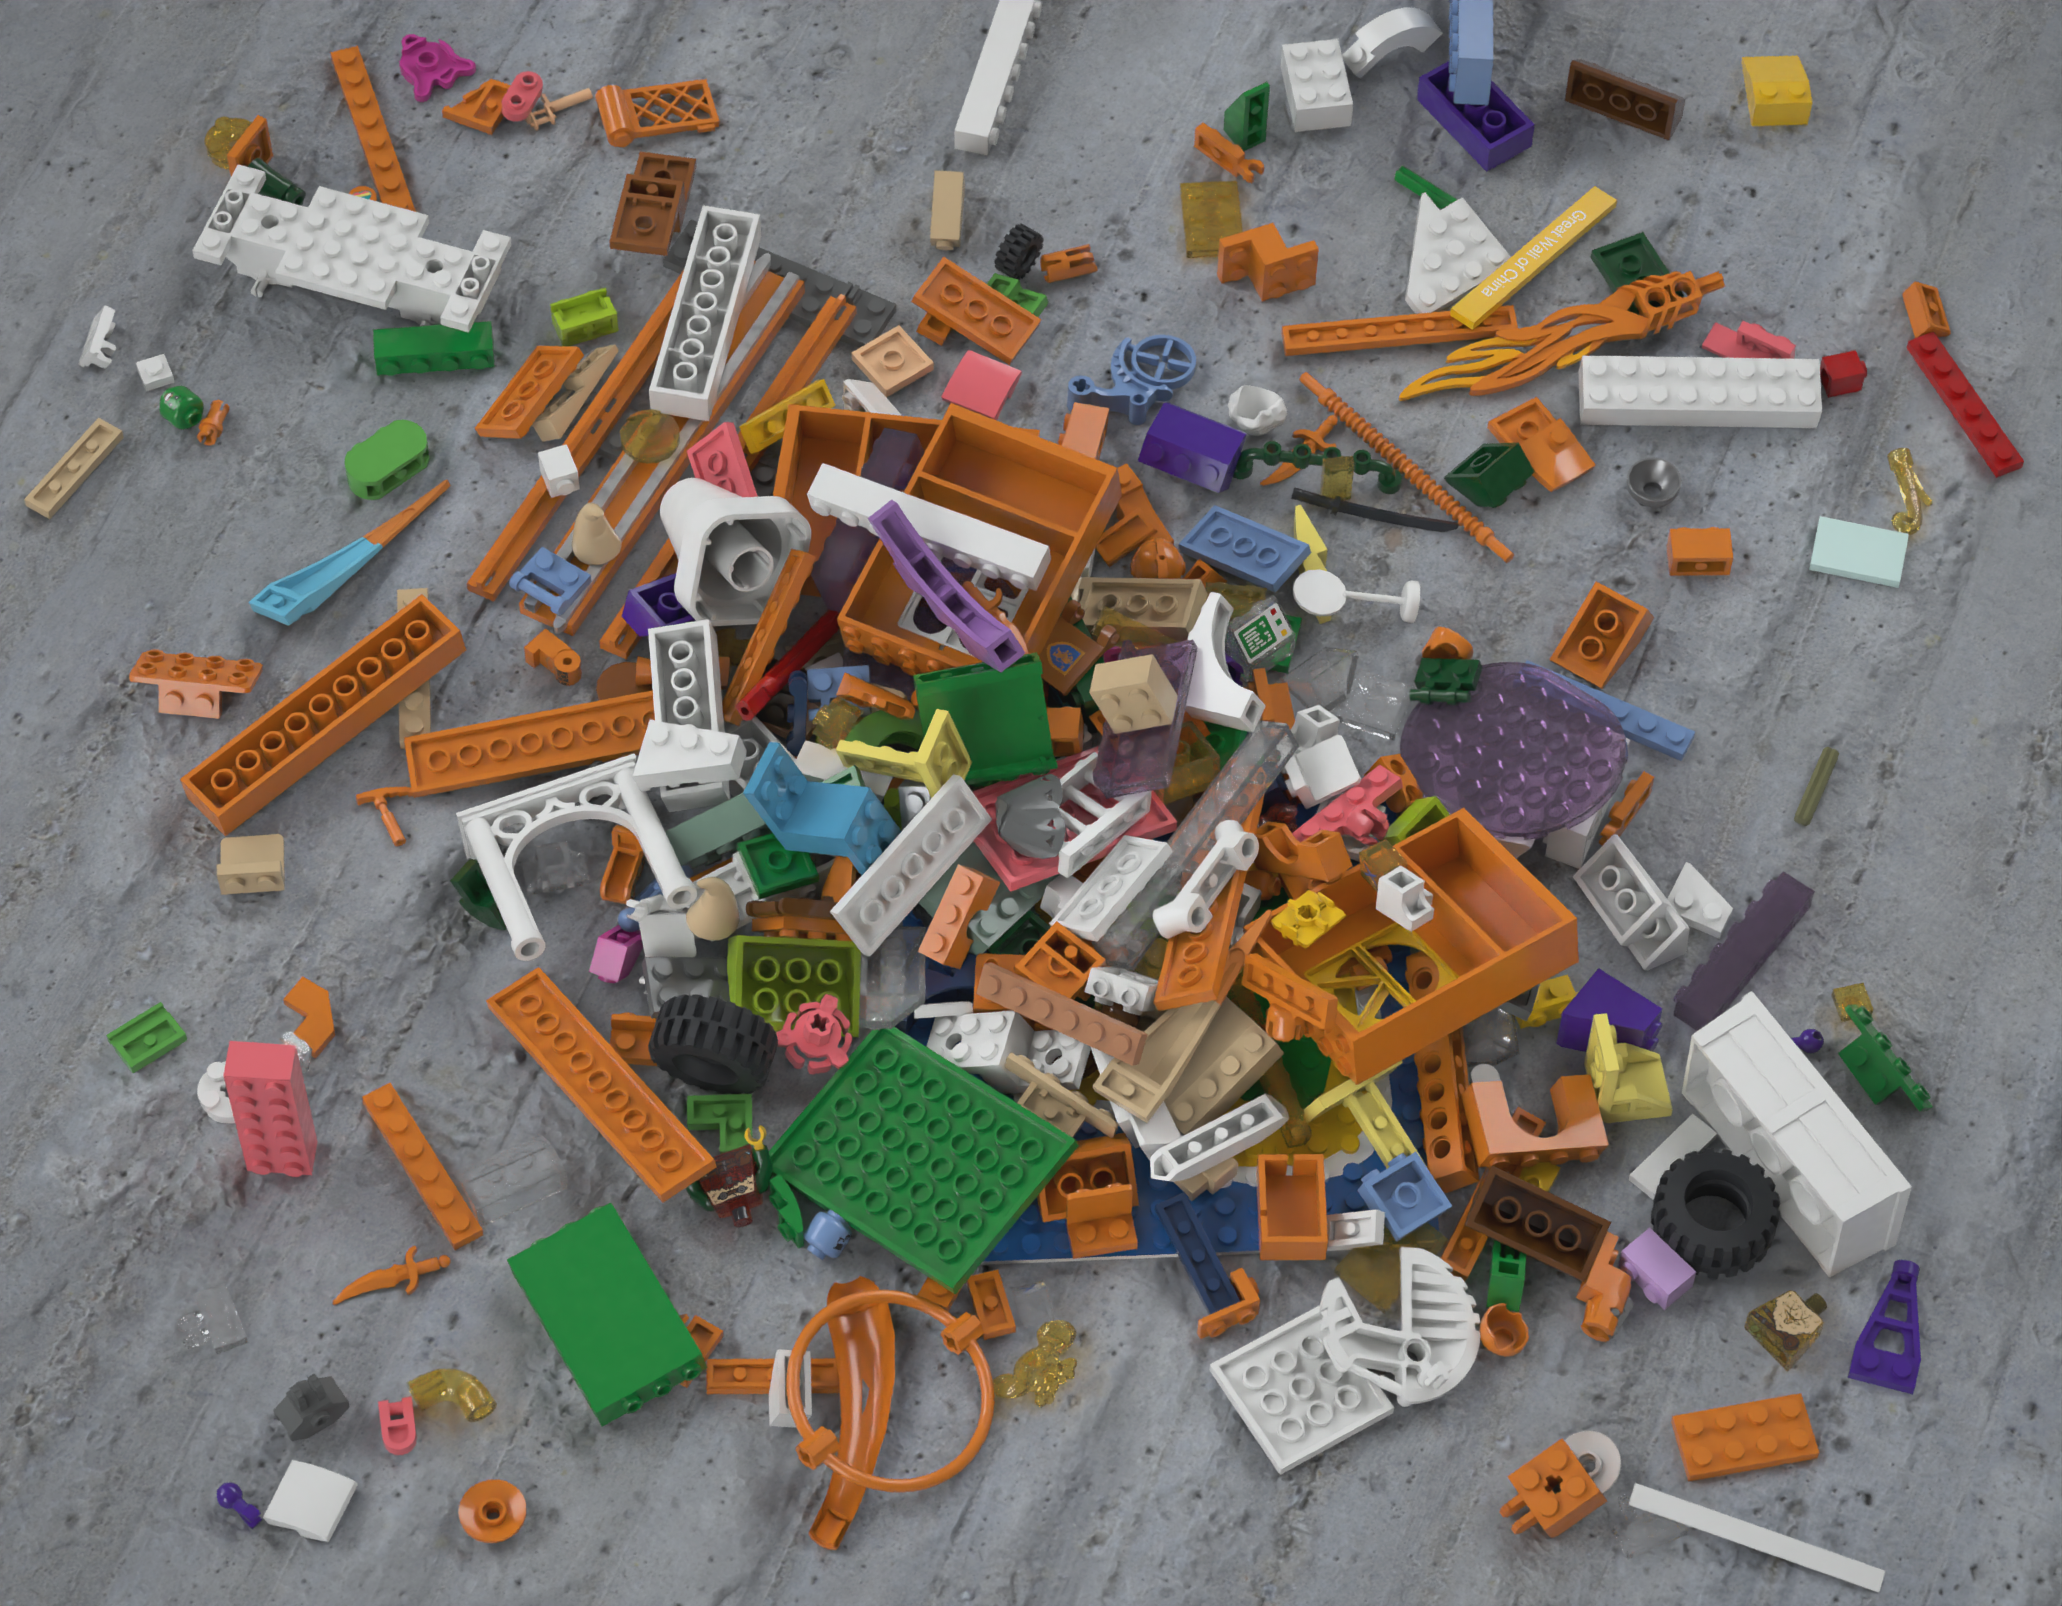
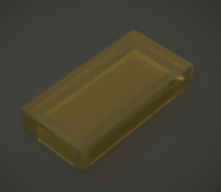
M1353 456L1323 459L1320 495L1335 499V496H1340L1341 500L1351 499L1354 473Z

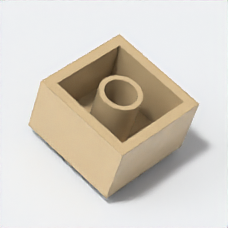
M1153 654L1095 665L1089 693L1115 734L1172 724L1178 695Z

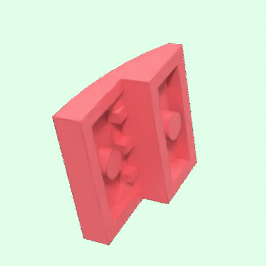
M968 350L950 378L941 398L945 402L956 404L997 420L1006 399L1011 398L1022 371Z

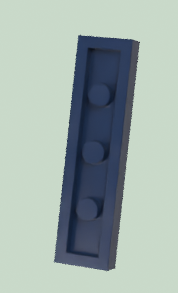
M1185 1192L1156 1204L1155 1211L1208 1315L1241 1302Z

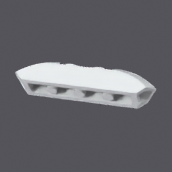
M1264 1094L1159 1148L1150 1157L1151 1178L1175 1182L1191 1178L1273 1134L1289 1120L1287 1109L1268 1094Z

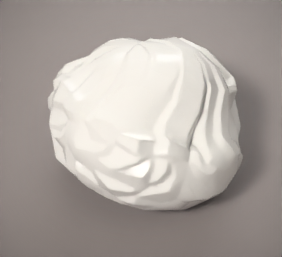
M1243 385L1239 387L1236 392L1230 395L1227 405L1230 419L1237 424L1241 431L1250 436L1267 434L1277 426H1281L1287 416L1285 402L1278 394L1256 386Z

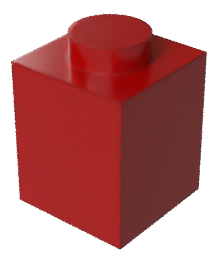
M1856 350L1822 357L1820 381L1828 398L1862 390L1864 378L1867 377V368L1863 360L1860 361Z

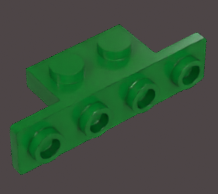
M1857 1004L1846 1006L1844 1010L1862 1034L1838 1052V1055L1875 1105L1881 1104L1902 1088L1918 1111L1930 1110L1933 1106L1928 1101L1931 1098L1928 1091L1920 1083L1916 1084L1909 1075L1912 1072L1909 1065L1901 1057L1897 1058L1890 1049L1893 1045L1889 1038L1880 1031L1878 1033L1871 1023L1874 1019L1870 1012L1864 1006L1859 1007Z

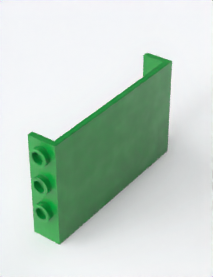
M611 1202L605 1206L594 1208L587 1216L576 1222L565 1224L558 1232L547 1238H540L534 1241L529 1248L507 1259L512 1274L601 1427L626 1413L631 1414L638 1411L644 1403L655 1397H662L668 1394L674 1386L685 1380L695 1379L703 1370L707 1369L701 1351Z

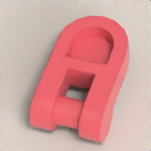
M412 1396L403 1397L402 1401L399 1402L378 1401L382 1439L385 1448L394 1455L409 1453L414 1449L417 1442ZM391 1416H404L403 1419L391 1420Z

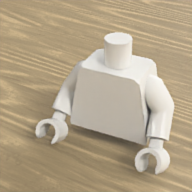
M661 894L642 899L640 902L633 899L627 901V906L635 908L634 913L627 915V918L639 922L645 957H695L697 955L694 940L701 938L691 932L687 925L686 914L688 909L686 907L682 909L670 908ZM644 976L639 978L640 984H645Z

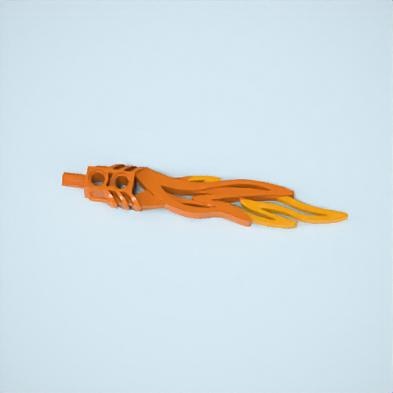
M1674 271L1664 276L1650 275L1643 278V280L1631 282L1630 285L1618 287L1616 292L1598 304L1566 307L1552 313L1536 325L1499 330L1496 332L1495 338L1479 341L1452 352L1447 356L1446 363L1481 358L1487 359L1475 363L1446 366L1433 370L1408 385L1401 392L1398 400L1405 401L1451 388H1470V396H1480L1521 386L1538 378L1555 365L1556 369H1563L1579 362L1582 356H1589L1606 342L1642 340L1646 338L1649 331L1655 330V335L1665 325H1668L1667 330L1671 329L1676 321L1695 315L1698 312L1703 295L1724 288V277L1719 271L1696 280L1691 271L1683 274L1679 271ZM1683 291L1688 297H1680L1675 292ZM1649 301H1657L1661 307H1653L1649 304ZM1633 302L1639 311V315L1628 311ZM1604 323L1565 339L1575 327ZM1529 346H1535L1534 348H1532L1531 350H1529V351H1528L1527 353H1525V354L1522 353L1521 351L1516 350V349H1495V350L1477 351V350H1481V349L1497 348V347H1529ZM1583 349V350L1580 351L1579 353L1573 355V353H1575V352H1577V351ZM1511 362L1486 376L1452 378L1426 384L1433 379L1443 376L1480 372Z

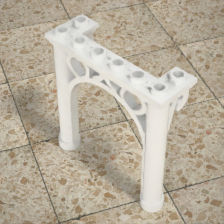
M635 754L618 758L456 813L467 859H477L512 939L511 947L517 959L522 961L533 960L544 952L546 945L516 880L514 866L520 852L532 839L557 825L583 819H601L626 827L638 839L667 905L673 909H682L692 904L696 899L697 891L694 884L686 877L647 792H641L632 777L637 762ZM607 794L611 796L603 805L588 802L591 798L598 797L599 795ZM580 802V806H575V803ZM536 816L537 820L533 821L532 817ZM520 823L525 825L519 833L502 832L505 827ZM498 843L503 846H509L505 858Z

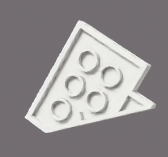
M1423 193L1420 197L1405 301L1415 314L1442 311L1465 297L1510 258V255L1463 197L1442 210L1438 209L1426 193Z

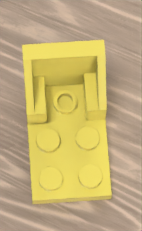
M1607 1013L1594 1015L1584 1065L1586 1074L1591 1075L1602 1121L1616 1123L1671 1116L1673 1109L1660 1054L1628 1043H1617L1616 1029L1614 1025H1609Z

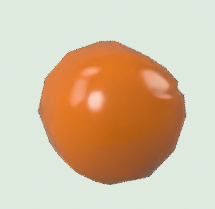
M1505 1303L1490 1306L1481 1319L1480 1339L1483 1346L1492 1353L1503 1357L1519 1354L1529 1341V1328L1522 1319V1314L1509 1311Z

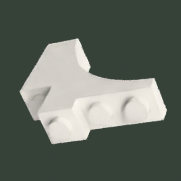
M1210 592L1193 629L1188 635L1186 644H1174L1170 654L1166 657L1162 670L1175 684L1187 687L1183 691L1179 704L1192 718L1253 733L1266 705L1253 691L1236 684L1228 671L1225 658V637L1234 608L1221 594Z

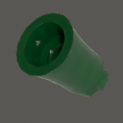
M261 158L254 159L247 166L265 172L266 180L259 195L300 206L303 205L306 192L297 187V184L272 169Z

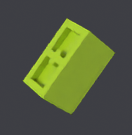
M606 287L591 290L572 298L561 299L550 304L552 323L562 346H572L619 331L617 312L609 296H607Z

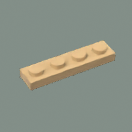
M98 418L24 499L26 506L51 519L124 438L122 430Z

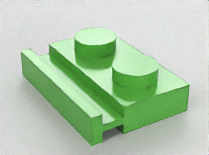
M159 1002L106 1035L108 1042L115 1048L116 1053L132 1074L187 1041L186 1033L172 1015L167 1012L162 1002Z

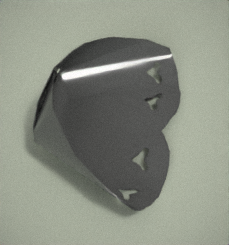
M1048 774L997 797L995 807L999 836L1018 853L1040 859L1057 857L1066 832L1065 821L1058 811L1063 801L1060 779L1053 774ZM1050 790L1053 791L1050 794L1052 800H1049V798L1045 795V793H1048ZM1051 820L1054 821L1053 826H1054L1056 829H1053L1052 827L1047 826V825L1050 823ZM1052 836H1055L1054 840L1052 841L1053 847L1051 848L1050 845L1046 842V840H1049Z

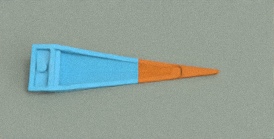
M448 479L441 482L402 512L353 543L310 566L270 583L248 602L252 610L288 626L299 620L302 615L313 612L451 486Z

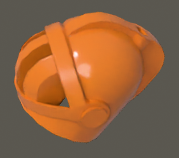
M1152 538L1144 542L1137 549L1130 563V574L1133 578L1181 579V575H1184L1186 572V564L1178 548L1163 538Z

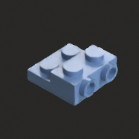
M1417 1152L1407 1157L1404 1153L1396 1156L1387 1163L1389 1168L1381 1173L1378 1169L1371 1171L1361 1179L1363 1184L1357 1190L1370 1210L1385 1212L1384 1224L1396 1242L1452 1207Z

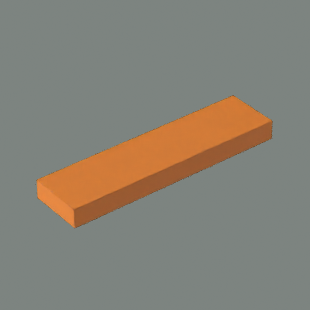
M810 1358L811 1394L840 1393L836 1358ZM707 1359L706 1392L707 1394H769L775 1359Z

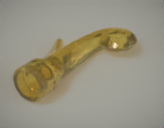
M1898 448L1891 451L1887 455L1890 470L1896 476L1907 512L1895 513L1892 517V525L1897 532L1913 535L1922 526L1923 517L1920 499L1926 506H1931L1933 501L1922 488L1914 472V462L1908 448Z

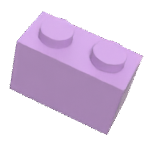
M1648 1228L1621 1251L1618 1264L1620 1270L1630 1275L1631 1281H1635L1643 1289L1645 1296L1652 1303H1658L1664 1310L1693 1287L1696 1271L1651 1228Z

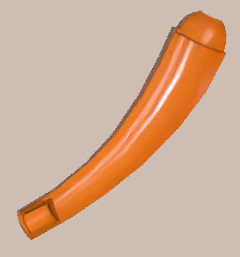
M859 1276L856 1280L848 1283L835 1282L828 1292L827 1306L842 1297L857 1292L880 1289L874 1282L863 1276ZM871 1303L850 1308L827 1322L833 1342L840 1384L841 1429L839 1445L841 1448L837 1453V1457L851 1467L870 1475L873 1474L887 1430L895 1381V1334L888 1303ZM862 1379L869 1387L867 1402L863 1413ZM833 1471L826 1498L810 1528V1538L826 1549H838L859 1508L866 1487L857 1485Z

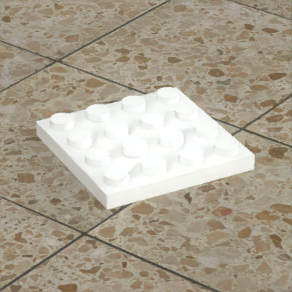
M1320 1305L1210 1364V1372L1280 1475L1393 1414L1394 1411L1393 1405L1382 1389L1375 1385L1376 1383L1349 1370L1343 1373L1335 1368L1322 1340L1325 1336L1329 1335V1329L1320 1331L1319 1321L1327 1316V1310L1319 1313Z

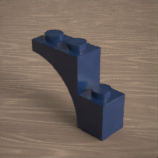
M967 953L961 968L953 967L950 976L917 965L913 976L908 975L902 989L904 996L901 1002L896 1001L892 1008L890 1019L894 1020V1027L908 1034L912 1026L920 1019L914 1018L915 1005L957 1001L974 1002L977 956Z

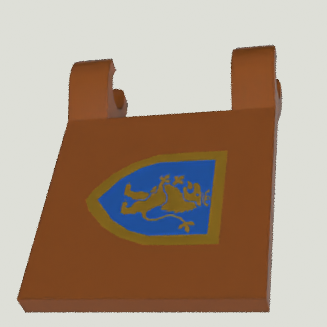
M1074 599L1070 600L1065 606L1039 656L1043 669V674H1041L1042 680L1064 696L1070 692L1107 650L1114 647L1120 641L1117 630L1111 625H1106L1101 630L1096 642L1074 627L1073 624L1080 621L1085 615L1081 604Z

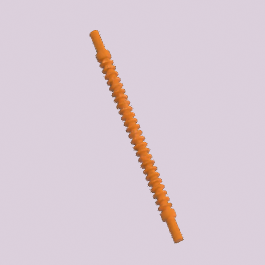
M1304 372L1300 376L1299 381L1318 397V402L1322 406L1328 407L1329 412H1334L1336 417H1340L1341 422H1346V427H1352L1351 431L1353 433L1358 432L1357 436L1359 438L1363 437V442L1369 443L1370 448H1375L1376 453H1381V458H1387V463H1393V468L1398 469L1401 474H1404L1405 479H1410L1411 484H1416L1418 490L1422 489V494H1429L1428 499L1434 500L1435 505H1440L1442 511L1446 510V515H1452V520L1458 521L1459 526H1464V531H1470L1471 537L1476 536L1475 539L1480 545L1488 546L1506 563L1513 559L1514 553L1494 537L1495 533L1488 526L1484 527L1482 521L1478 522V517H1472L1471 511L1466 512V507L1460 506V501H1454V496H1448L1447 490L1442 491L1441 485L1436 486V480H1430V475L1428 474L1424 475L1423 469L1418 470L1419 466L1417 464L1412 465V459H1407V455L1404 453L1401 454L1399 448L1395 449V444H1389L1388 438L1383 439V434L1377 433L1376 428H1371V423H1365L1364 417L1359 418L1360 414L1358 412L1354 413V409L1348 407L1347 402H1342V398L1337 397V394L1331 388L1326 389L1308 372Z

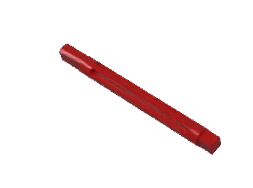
M850 594L844 595L836 601L736 704L735 707L743 720H752L789 682V675L793 671L800 670L840 629L837 618Z

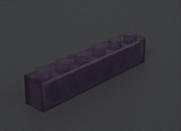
M1784 871L1776 880L1770 879L1762 891L1763 896L1760 900H1753L1747 907L1744 914L1746 917L1741 923L1736 921L1729 929L1726 941L1723 944L1718 942L1709 955L1710 960L1707 964L1703 965L1701 963L1696 968L1691 977L1692 982L1688 987L1683 985L1677 991L1673 999L1676 1002L1673 1015L1697 1031L1722 1015L1810 909L1815 891Z

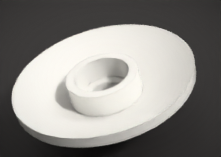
M1581 1431L1569 1436L1565 1441L1584 1468L1588 1462L1595 1463V1469L1592 1472H1588V1474L1602 1494L1608 1491L1617 1481L1621 1470V1457L1616 1445L1610 1438L1596 1431Z

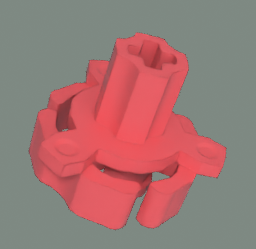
M826 994L820 1003L801 1004L798 1010L799 1019L796 1021V1013H789L783 1030L776 1032L778 1038L777 1047L786 1048V1058L794 1068L801 1069L805 1062V1059L796 1053L794 1046H797L808 1058H827L821 1062L809 1061L807 1071L812 1075L826 1073L831 1070L832 1066L840 1069L848 1063L847 1054L853 1037L848 1033L850 1027L849 1020L837 1009L838 998ZM796 1022L794 1030H791V1027ZM842 1031V1033L845 1035L844 1044L841 1048H839L838 1045L841 1041Z

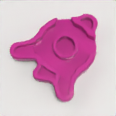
M408 34L401 41L402 57L399 61L400 71L405 80L414 86V98L418 102L429 100L433 86L440 85L444 89H450L458 77L473 75L476 72L475 62L457 56L453 49L440 39H438L439 43L427 42L426 37Z

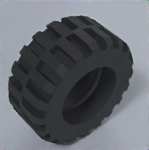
M682 994L678 997H671L662 1004L648 1044V1050L652 1061L657 1063L658 1068L662 1071H667L675 1079L683 1080V1083L695 1085L707 1091H716L720 1094H752L763 1087L767 1081L778 1046V1038L770 1023H766L763 1017L753 1014L751 1010L745 1007L741 1008L736 1006L735 1003L721 1001L711 996L708 998L697 994L692 996Z
M1714 1148L1703 1149L1702 1154H1698L1697 1151L1685 1154L1684 1161L1681 1158L1677 1159L1670 1165L1669 1170L1664 1171L1660 1178L1659 1186H1657L1651 1212V1224L1654 1226L1653 1231L1696 1271L1697 1276L1699 1272L1708 1274V1278H1718L1719 1274H1725L1729 1278L1737 1276L1739 1269L1742 1272H1747L1754 1268L1755 1262H1761L1766 1256L1768 1248H1771L1779 1222L1780 1198L1779 1194L1774 1192L1776 1185L1772 1178L1769 1176L1765 1178V1170L1757 1163L1754 1166L1750 1164L1749 1157L1743 1154L1740 1157L1732 1155V1150L1723 1149L1722 1153L1714 1152ZM1718 1196L1737 1206L1743 1214L1745 1222L1737 1228L1726 1231L1708 1229L1697 1223L1690 1216L1685 1205L1698 1197Z

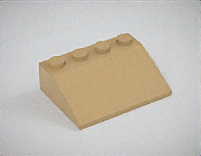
M1225 997L1167 1100H1164L1178 1131L1183 1136L1221 1117L1284 1054L1278 1044L1227 997Z

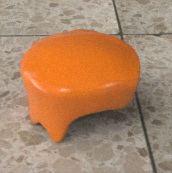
M1438 626L1434 629L1428 642L1422 649L1423 658L1471 659L1473 657V647L1459 633L1447 627Z

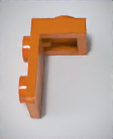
M1243 1268L1230 1273V1282L1241 1302L1199 1319L1197 1334L1200 1339L1208 1336L1217 1337L1224 1333L1228 1327L1238 1323L1240 1325L1247 1324L1259 1314V1288L1253 1277H1247Z

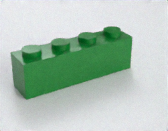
M491 321L474 322L469 332L443 325L373 329L374 360L377 375L392 376L405 373L421 374L433 371L495 367L494 338Z

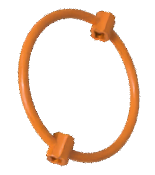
M884 1289L857 1292L842 1297L820 1310L806 1324L796 1339L790 1354L786 1375L788 1405L796 1428L803 1438V1441L795 1448L800 1461L813 1471L824 1463L832 1471L857 1485L873 1490L896 1493L928 1489L951 1479L961 1472L974 1459L983 1446L994 1414L993 1379L986 1357L977 1343V1340L985 1333L979 1319L967 1311L959 1318H956L941 1306L923 1297L907 1292ZM871 1303H892L908 1306L930 1315L946 1326L940 1335L943 1339V1344L950 1352L960 1355L963 1351L967 1350L979 1377L981 1412L978 1425L971 1440L952 1462L933 1473L908 1479L878 1477L855 1469L834 1454L841 1447L837 1437L830 1429L821 1426L814 1432L801 1401L800 1370L804 1354L811 1340L821 1327L836 1315L850 1308Z

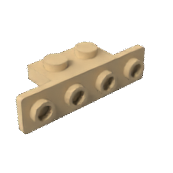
M1013 1053L1008 1055L1005 1068L1030 1084L1017 1103L1073 1138L1085 1121L1110 1138L1114 1137L1119 1125L1110 1112L1105 1109H1096L1088 1103V1099L1083 1094L1077 1091H1069L1061 1085V1081L1050 1073L1044 1074L1034 1068L1033 1062L1023 1055L1016 1056Z

